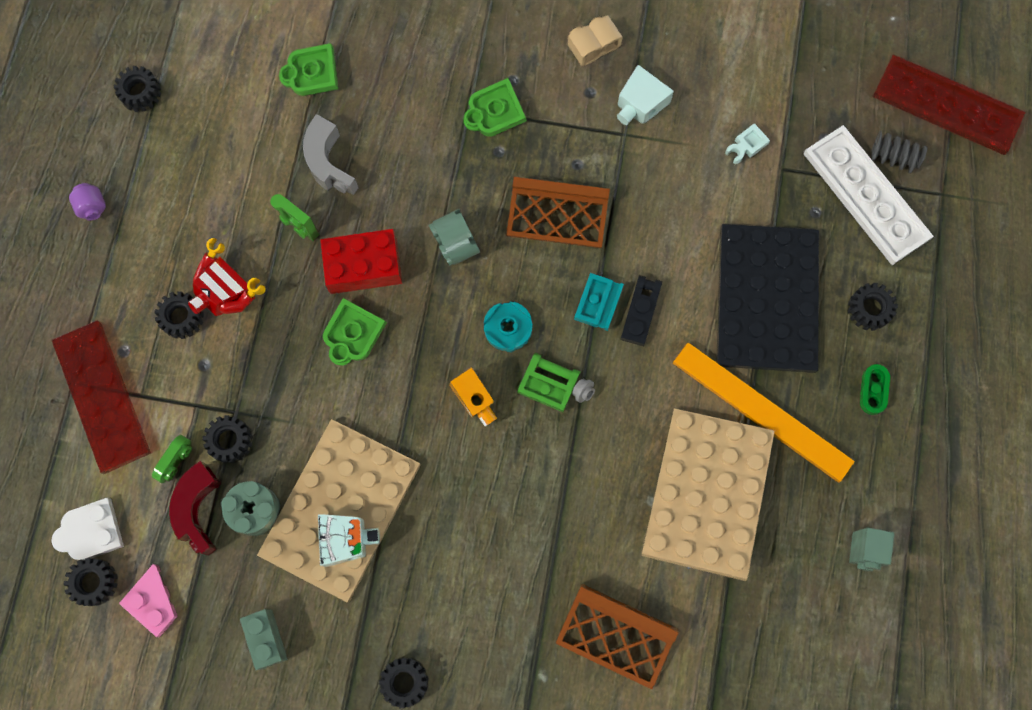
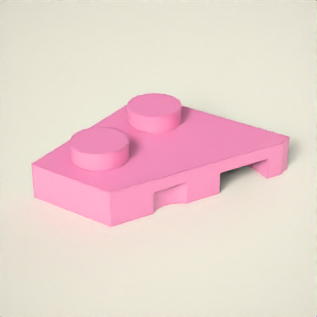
M153 564L119 604L156 637H161L178 616L174 605L169 600L170 594L167 586L163 584L159 573L161 572L160 567Z

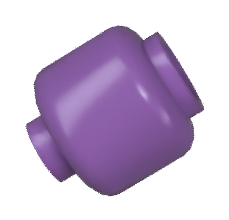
M89 183L75 186L69 195L73 211L79 218L89 221L95 220L100 217V214L106 208L100 189Z

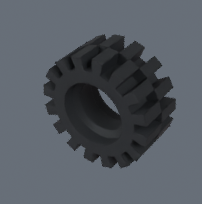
M133 66V70H130L129 67L125 68L127 73L124 74L121 71L119 73L121 78L116 77L115 79L117 85H114L116 96L130 111L133 109L135 112H139L140 108L145 112L147 111V106L152 109L154 107L152 103L155 102L157 104L159 102L157 97H161L159 82L149 69L146 70L143 66L140 67V70L137 66ZM138 83L146 84L142 93L138 95L130 94V90L134 85Z
M869 283L863 287L861 286L848 302L850 307L847 310L848 314L852 313L851 321L856 320L857 323L855 325L857 327L863 325V330L871 328V331H875L878 328H883L897 313L895 310L898 308V304H894L897 299L896 296H890L893 293L891 289L886 292L884 290L886 286L882 284L878 287V283H873L871 286ZM870 298L878 301L881 305L880 314H868L863 306L864 301Z
M177 291V295L174 292L169 293L170 298L162 297L164 302H158L159 310L155 309L154 312L158 316L155 317V321L160 329L176 339L178 337L186 339L185 335L191 337L193 336L192 331L198 332L200 330L197 326L198 324L203 325L204 321L201 317H204V313L201 311L195 314L191 310L188 302L193 297ZM178 307L186 308L188 310L187 319L180 324L173 323L171 320L172 312Z
M224 415L225 418L217 417V421H211L209 423L211 427L209 429L206 427L204 430L207 434L203 436L202 440L206 443L203 446L214 459L223 463H236L235 460L238 459L240 461L243 459L242 456L244 454L248 455V447L252 448L253 443L250 442V439H253V436L249 432L251 430L244 422L234 416L233 418L229 415ZM232 430L237 435V441L233 447L224 449L219 444V437L223 432Z
M85 558V560L77 561V565L72 564L70 567L72 571L66 572L65 577H69L68 581H64V586H68V589L64 590L66 595H71L69 599L78 605L99 606L101 602L106 603L109 600L107 597L113 596L115 593L112 589L117 588L118 583H114V579H118L117 574H113V571H115L114 567L109 566L110 563L100 559ZM95 572L99 576L100 584L95 591L86 592L82 586L83 578L86 574Z
M400 658L393 660L385 666L386 668L381 672L379 685L381 687L380 693L383 694L385 697L383 699L386 702L391 703L393 707L406 708L417 704L423 699L428 690L429 678L426 674V669L421 666V663L411 658ZM400 672H408L414 679V687L409 693L403 694L395 689L394 679Z

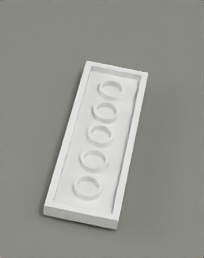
M844 125L804 151L805 157L891 265H894L934 237Z

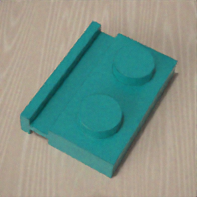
M590 273L574 320L608 331L624 284L613 282L614 280Z

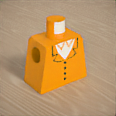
M472 367L450 381L449 386L471 417L477 415L484 426L497 419L490 408L494 401ZM479 396L482 401L481 405H474L471 397Z

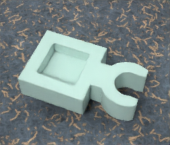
M754 123L736 137L735 142L737 144L730 145L725 154L729 155L731 152H736L738 156L734 159L733 163L738 164L742 161L745 153L751 158L766 147L770 140Z

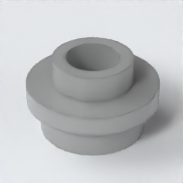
M584 378L578 381L572 391L576 401L582 403L591 399L595 392L593 388L594 382Z

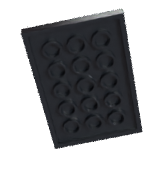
M722 224L720 227L716 363L722 367L816 373L818 371L819 230Z

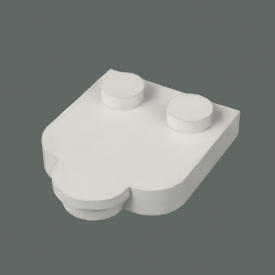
M105 498L68 511L61 520V527L52 536L53 547L57 551L68 552L76 560L94 558L124 547L112 500Z

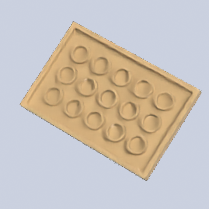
M674 409L642 556L746 581L774 430Z
M331 419L257 556L349 603L379 544L365 545L366 556L363 558L329 567L321 566L318 515L362 518L365 529L379 528L381 542L421 464Z

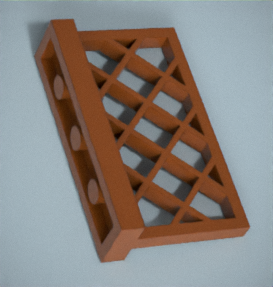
M514 177L506 236L602 249L610 189ZM517 195L528 196L532 204L521 211L516 204ZM545 198L551 199L556 205L547 214L538 205ZM569 201L575 202L580 208L570 217L562 208ZM592 204L601 205V215L593 220L586 212V209ZM535 206L543 217L531 224L524 214ZM515 208H516V210L519 212V214H517V215L514 217ZM559 209L566 220L555 227L548 217ZM583 212L590 223L579 230L572 219ZM522 216L529 227L523 232L512 231L513 222ZM601 219L599 228L596 222H598ZM543 220H546L553 229L547 235H540L534 228ZM567 223H570L577 232L571 238H564L558 231ZM593 225L599 233L598 242L587 241L582 233ZM554 233H556L559 237H555V236H551V235H553Z
M581 584L555 644L645 687L653 689L670 648L679 632L674 626ZM579 602L590 607L593 617L579 622L575 612ZM595 610L602 612V614L596 615ZM574 616L576 623L570 625V622ZM605 616L614 618L617 628L603 633L598 619ZM595 620L600 635L585 639L581 625ZM619 621H621V622H623V623H625V624H627V625H624V626H621V627H620ZM578 627L582 638L581 642L571 644L563 640L567 630ZM631 627L638 629L641 640L627 645L622 630ZM619 632L624 646L610 651L605 637ZM643 632L646 633V634H648V635H650V636L647 637V638H644ZM602 638L606 653L596 656L590 652L587 643ZM657 638L666 643L661 653L651 656L646 642ZM644 644L648 658L634 662L629 648ZM584 645L586 650L579 648V646ZM626 650L631 664L623 667L615 665L611 655ZM608 656L610 662L607 661V660H604V659H602V658ZM659 658L657 665L655 667L653 660ZM650 661L654 671L650 680H646L638 675L636 666ZM633 668L634 673L628 671V669Z

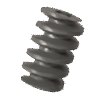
M880 131L871 151V160L874 161L878 156H881V164H884L887 159H890V167L899 162V170L908 165V173L911 174L915 168L919 169L922 165L928 147L923 146L919 150V143L917 142L910 147V141L905 139L901 143L899 136H896L891 141L890 133H886L882 138V131Z

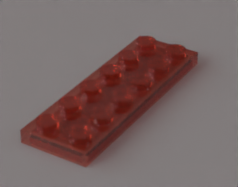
M892 55L872 96L1002 155L1009 151L1026 113L896 55Z
M98 320L53 339V346L100 473H109L151 454L101 322Z

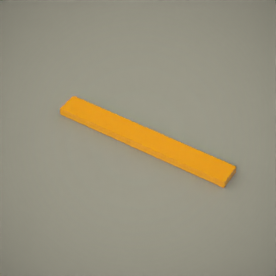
M690 343L685 345L673 361L675 366L757 425L765 429L774 430V437L838 483L842 481L855 462Z

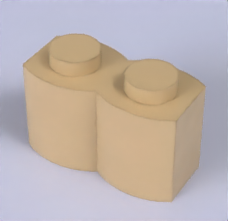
M609 16L596 17L590 22L589 26L576 27L570 32L568 46L581 66H584L619 48L623 37Z

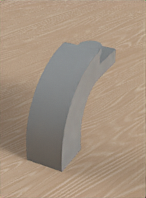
M316 114L305 132L303 141V152L307 165L315 180L327 191L334 186L342 193L347 191L354 195L359 188L355 178L334 167L329 162L330 150L340 136L337 126Z

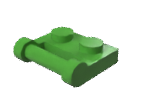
M281 194L272 196L270 203L275 210H278L280 220L284 225L295 227L293 230L303 239L307 236L310 240L314 241L319 236L315 225L307 214Z
M534 353L517 393L564 412L581 372L576 369L572 371L541 358L542 355ZM537 367L568 379L567 385L536 373Z

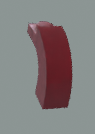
M199 461L186 471L176 484L170 500L169 516L177 539L185 542L191 539L189 544L197 554L201 553L209 556L217 548L202 529L199 523L198 512L203 499L220 486L221 483L210 467L202 461Z

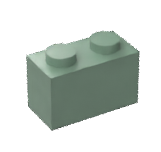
M865 528L853 532L849 563L857 564V569L864 571L881 570L882 566L891 565L894 533L873 528Z
M264 609L240 618L255 670H262L288 660L272 610Z

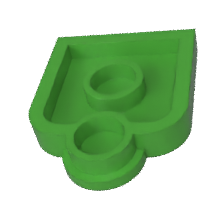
M331 43L293 51L288 57V64L280 70L279 79L285 87L292 88L300 96L338 89L334 47Z
M508 78L473 93L469 99L470 109L467 110L463 117V122L467 129L471 131L480 130L485 136H494L527 122Z
M343 298L323 333L324 342L331 347L329 350L331 361L336 365L344 366L349 364L352 359L361 361L367 358L387 322Z

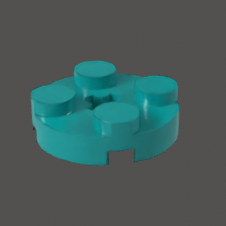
M516 302L499 303L491 307L485 315L484 333L488 342L496 349L514 352L516 349L523 347L532 335L533 323L530 313L521 304ZM512 321L514 323L512 326L513 331H503V322L509 323Z

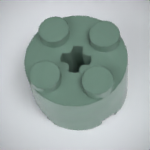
M459 209L429 224L430 230L439 243V248L449 266L452 264L456 265L480 253Z
M253 481L242 482L231 488L221 502L222 514L227 525L234 531L249 536H260L272 529L279 516L280 502L276 494L269 488ZM251 504L255 505L252 508L254 511L252 514L248 513V511L250 510L249 506Z

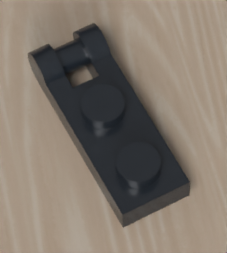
M639 275L620 340L644 347L663 281L657 279L651 281L646 279V276ZM642 289L651 290V297L641 294Z

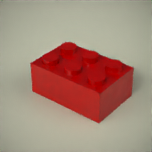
M393 229L320 239L325 286L330 294L402 284L397 238Z

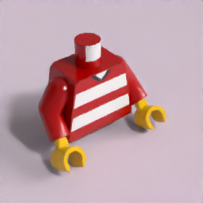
M215 238L207 241L206 247L209 253L204 254L193 278V292L196 297L190 300L188 305L195 314L200 313L205 308H208L215 316L240 313L255 299V294H264L266 288L263 285H259L256 289V285L260 283L259 279L251 278L247 283L220 256L216 258V254L224 252L225 246L220 243L218 248L214 250V244L217 241Z

